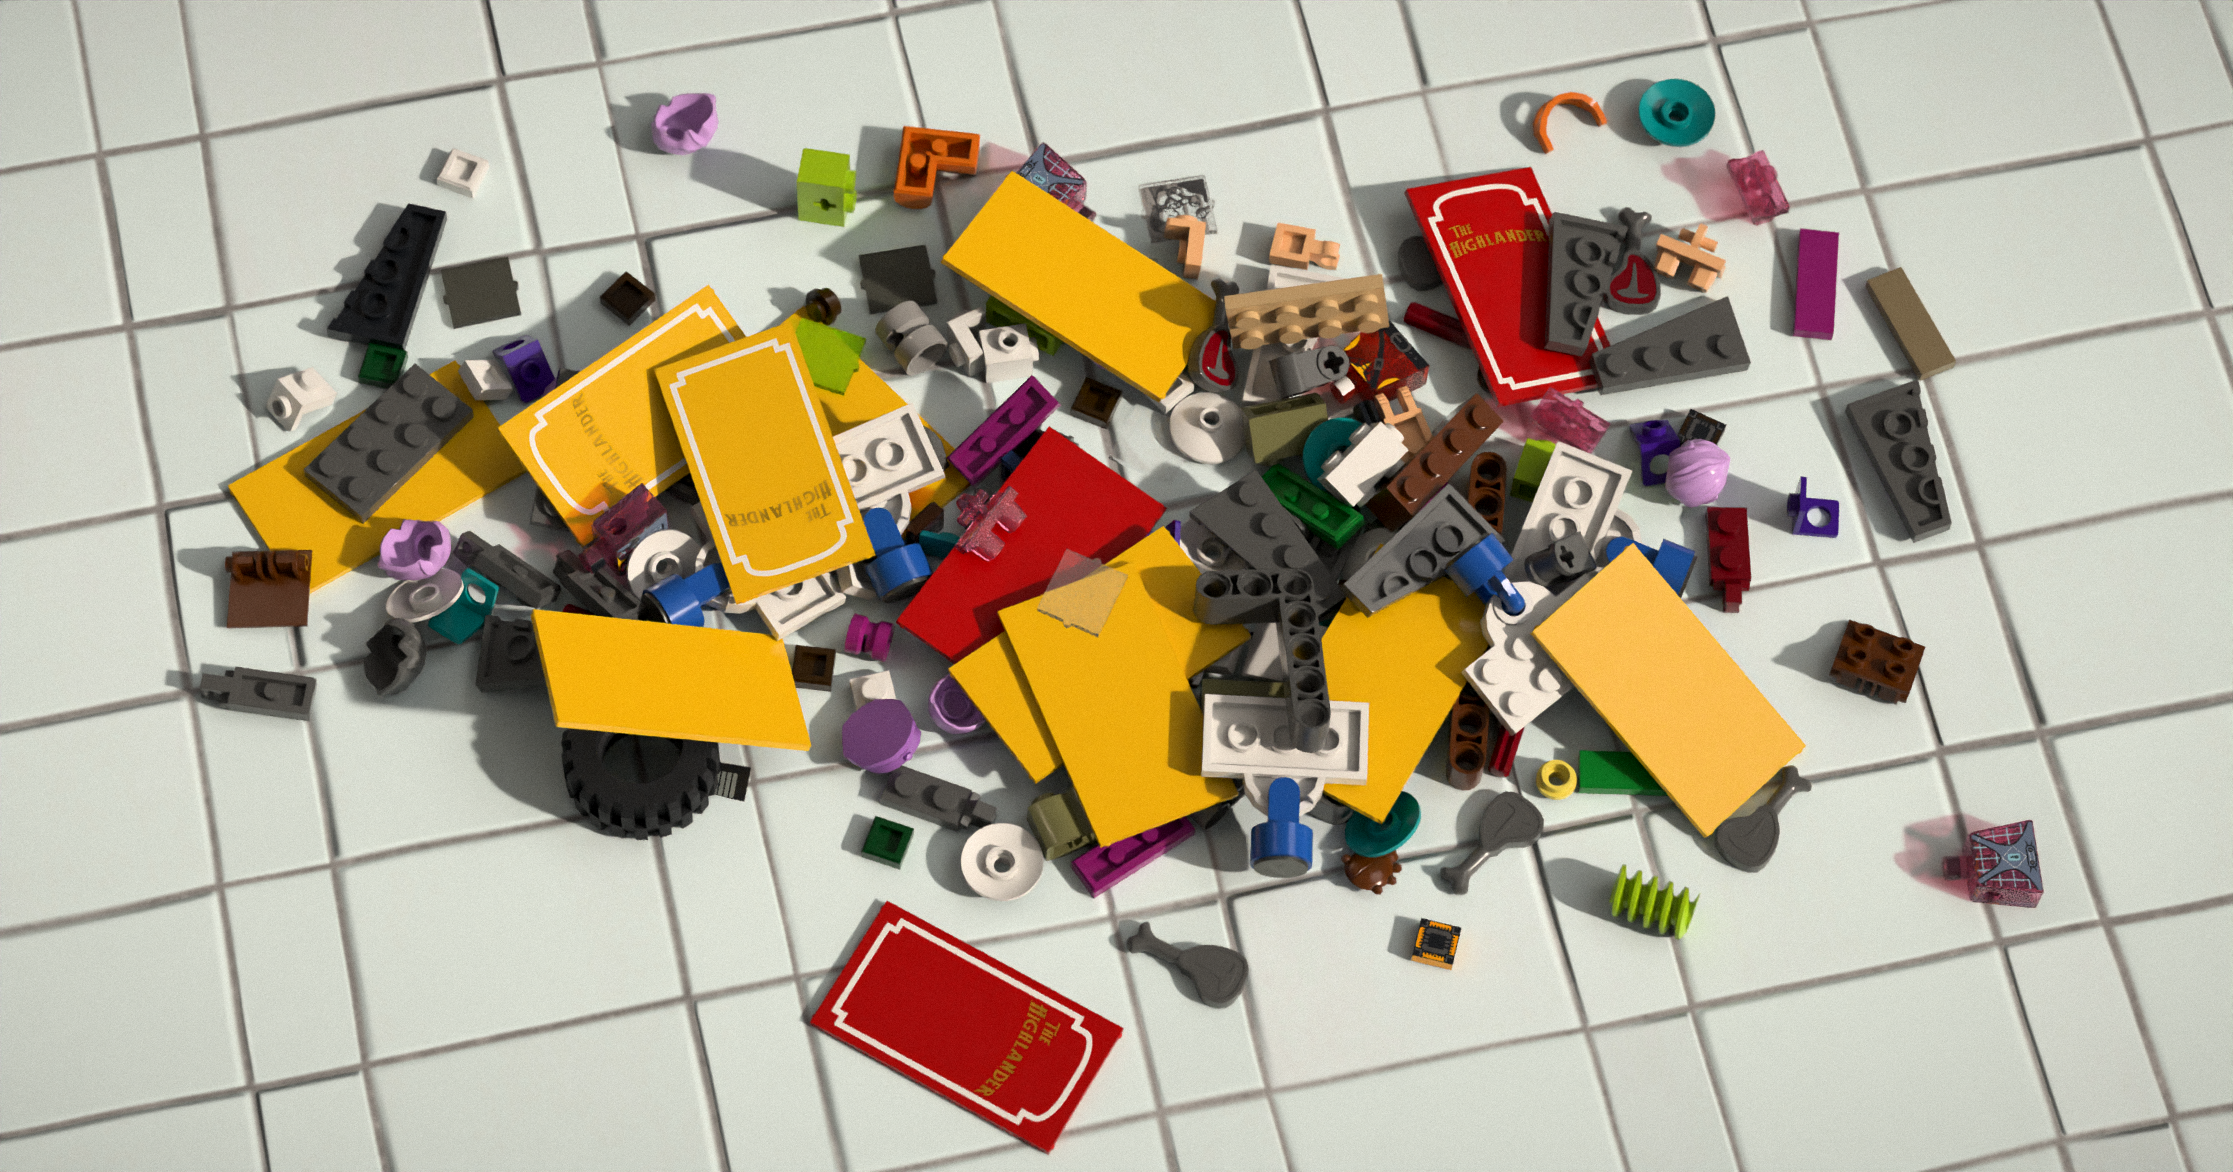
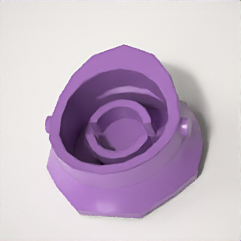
M875 699L855 711L842 726L844 757L854 765L876 774L888 773L901 767L906 761H910L920 744L921 731L901 700Z

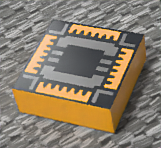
M1421 918L1411 961L1452 970L1461 927Z

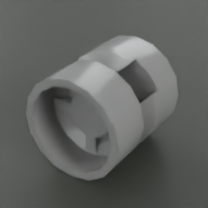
M915 301L900 303L889 310L880 319L875 328L876 335L887 349L895 351V359L910 376L921 374L932 368L941 360L948 349V342L935 326L929 325V318Z

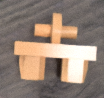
M1700 223L1696 233L1682 228L1678 238L1691 243V245L1660 234L1656 244L1658 254L1654 269L1658 274L1673 279L1680 262L1694 267L1687 285L1707 293L1716 277L1722 278L1726 269V260L1700 250V248L1714 253L1718 242L1705 237L1708 226Z

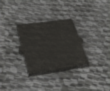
M926 245L859 255L863 278L860 282V287L862 290H865L870 314L888 312L898 304L906 301H915L919 307L937 304L933 282L935 270L930 267Z
M508 256L441 270L446 293L443 296V302L449 306L454 329L521 315L516 293L519 285L516 280H513Z

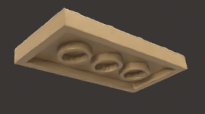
M1382 274L1224 296L1233 349H1257L1262 345L1281 342L1284 344H1294L1302 339L1316 337L1329 339L1335 338L1340 334L1359 331L1372 333L1380 328L1389 327Z

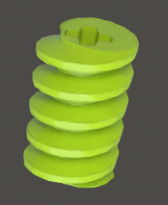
M1622 864L1609 903H1612V915L1614 917H1618L1627 908L1628 922L1633 923L1640 914H1643L1644 928H1650L1656 920H1659V933L1665 934L1673 925L1675 939L1680 940L1688 931L1700 894L1693 902L1689 901V888L1684 887L1675 896L1674 884L1671 881L1662 890H1659L1658 876L1655 875L1646 885L1642 884V871L1637 870L1629 879L1627 878V865Z

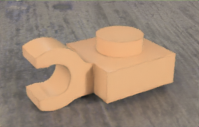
M1278 222L1269 254V263L1307 270L1309 261H1313L1322 268L1336 270L1340 254H1338L1340 244L1332 241L1315 240V229Z

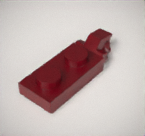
M1707 507L1705 521L1709 586L1713 587V591H1722L1723 613H1739V606L1742 605V591H1749L1751 582L1747 508Z

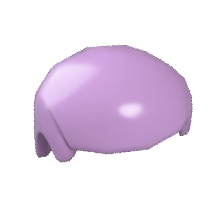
M947 674L932 686L928 698V710L937 727L950 734H967L979 728L986 721L957 682L951 678L950 674Z

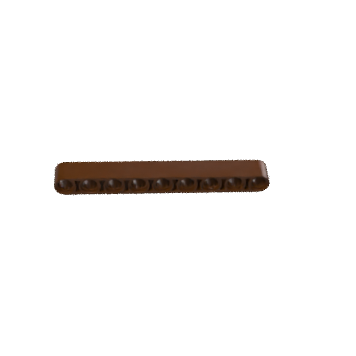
M1482 452L1472 461L1467 483L1466 501L1476 511L1481 508L1491 511L1493 513L1491 515H1480L1502 536L1507 466L1503 457L1497 453ZM1488 473L1494 476L1495 479L1487 480L1479 475ZM1467 682L1463 689L1473 687ZM1463 690L1450 710L1446 779L1455 789L1465 791L1475 788L1481 781L1486 761L1490 708L1479 695L1469 696ZM1472 725L1477 729V732L1467 733L1461 730L1459 726ZM1466 761L1475 768L1463 770L1456 763Z

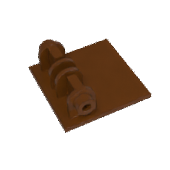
M313 551L232 552V556H227L225 559V569L227 573H231L227 628L308 626Z
M1849 619L1829 676L1836 678L1835 683L1855 688L1858 678H1861L1862 681L1858 689L1860 692H1862L1867 680L1874 683L1870 692L1871 696H1874L1877 685H1880L1879 698L1893 702V704H1897L1898 701L1906 703L1925 646L1914 643L1908 638L1897 637L1878 630L1869 624H1861Z

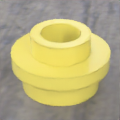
M1552 760L1544 763L1536 775V786L1540 793L1553 800L1569 797L1574 792L1577 784V776L1574 769L1562 760ZM1558 777L1562 780L1563 784L1561 786L1552 785L1549 779Z

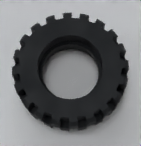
M568 728L563 732L561 741L563 753L561 757L569 796L574 798L575 807L582 816L590 814L593 826L599 830H604L606 826L611 827L612 836L624 839L626 833H633L636 840H648V834L658 832L660 838L671 835V827L678 824L680 828L684 829L693 822L692 813L694 811L697 814H702L709 805L708 796H712L716 792L718 786L717 774L720 773L718 742L664 737L679 749L680 758L670 772L655 781L629 783L619 780L608 773L602 765V759L615 742L631 734Z

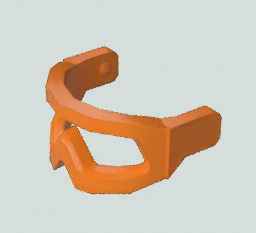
M1568 92L1559 94L1543 104L1537 110L1532 122L1533 135L1539 141L1543 152L1547 154L1554 150L1546 131L1547 117L1552 108L1556 105L1568 104L1582 108L1592 114L1596 124L1600 127L1607 123V119L1598 102H1595L1585 94Z

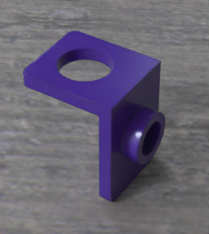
M523 335L492 350L494 357L504 361L520 400L524 403L542 396L545 388L555 380L538 339L532 336Z
M1665 419L1629 425L1630 433L1640 448L1641 481L1643 485L1649 486L1665 483L1667 472L1663 474L1653 473L1650 470V463L1654 457L1662 454L1670 456V452L1680 447V440L1669 421Z
M1800 476L1795 493H1789L1787 500V516L1792 517V535L1836 538L1839 533V502L1829 499L1806 498L1807 477ZM1815 508L1823 509L1829 514L1830 522L1826 526L1816 527L1809 522L1807 518L1808 512Z

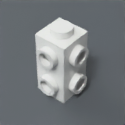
M1366 422L1363 423L1348 438L1352 444L1342 454L1336 451L1322 464L1321 468L1325 472L1317 480L1334 498L1349 507H1354L1356 504L1362 507L1377 492L1373 486L1383 476L1389 479L1403 466L1404 461L1401 457L1408 449L1401 443L1404 440L1403 435L1390 423L1384 425L1382 422H1376L1370 426Z

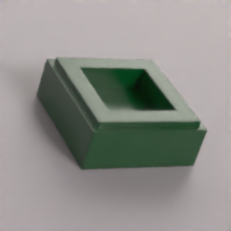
M369 343L358 375L359 383L388 389L403 375L408 360L407 351Z
M875 816L861 850V857L900 870L914 836V828Z

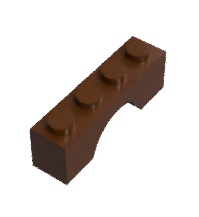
M1478 393L1474 394L1456 407L1432 432L1434 435L1392 477L1387 479L1365 505L1392 533L1412 519L1504 421Z

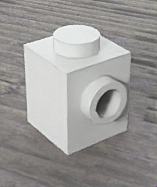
M1026 323L979 331V346L984 352L983 372L986 383L1030 377L1032 375L1033 361L1039 360V352L1036 338L1028 337Z

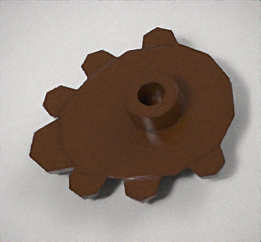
M1396 850L1378 857H1363L1355 853L1351 856L1348 854L1341 856V861L1344 863V873L1349 881L1360 889L1370 890L1379 895L1383 892L1382 887L1386 886V884H1396V877L1393 876V872L1399 873L1402 871L1401 865L1395 863L1399 859Z

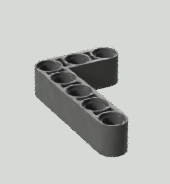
M1294 568L1217 570L1201 574L1196 583L1193 609L1195 616L1201 622L1212 625L1276 623L1291 742L1296 749L1306 753H1314L1323 749L1327 744L1331 709L1312 577L1307 572Z

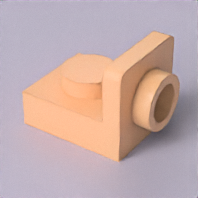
M1177 215L1174 218H1167L1164 238L1180 240L1177 263L1184 264L1182 277L1198 279L1202 263L1206 222L1198 221L1195 217L1189 215Z

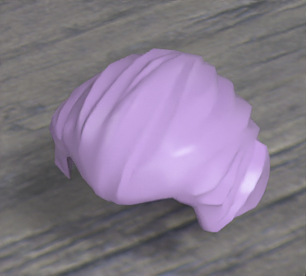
M686 93L672 97L668 106L659 105L656 115L653 116L654 121L651 123L653 142L662 151L677 155H688L702 147H706L718 127L716 97L708 93Z
M1688 439L1681 447L1670 452L1665 487L1668 493L1690 508L1714 502L1726 485L1730 456L1713 442L1703 439Z
M404 519L399 529L391 528L383 537L380 543L378 567L385 570V573L395 580L415 581L435 575L446 564L451 552L449 530L439 521Z

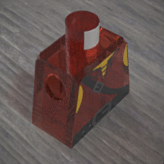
M1389 320V327L1380 328L1372 333L1360 332L1343 349L1349 358V369L1343 378L1330 384V390L1341 404H1344L1357 394L1363 401L1372 400L1375 404V395L1381 393L1386 395L1390 402L1397 399L1398 388L1407 386L1409 391L1412 392L1427 383L1430 365Z

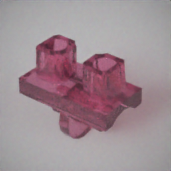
M1764 150L1757 151L1745 158H1734L1727 161L1726 167L1753 225L1773 221L1776 216L1789 212L1790 206L1777 180V171L1774 166L1770 165Z
M1549 387L1528 422L1537 426V429L1590 454L1593 453L1611 424L1584 408V402L1576 399L1574 402L1552 387Z
M1008 486L1003 493L995 492L986 505L984 503L989 495L982 489L975 496L966 493L961 494L956 501L958 508L962 512L957 518V522L961 526L966 527L971 520L974 521L954 547L962 554L972 550L987 562L994 559L1005 545L991 531L994 525L998 523L1008 533H1011L1027 517L1026 513L1014 501L1019 493L1011 486Z

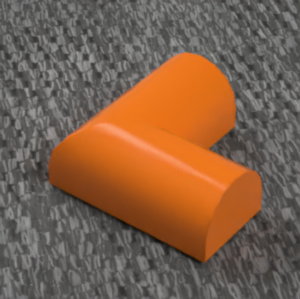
M903 126L894 186L895 201L899 205L910 209L927 208L933 200L937 171L976 175L980 151V134Z

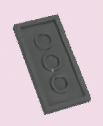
M414 364L304 468L305 477L360 522L364 523L474 418L473 409L417 364Z

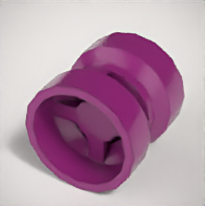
M855 613L848 628L844 652L854 655L866 653L873 660L885 662L893 640L895 624L886 621H880L879 623L870 622L867 616Z

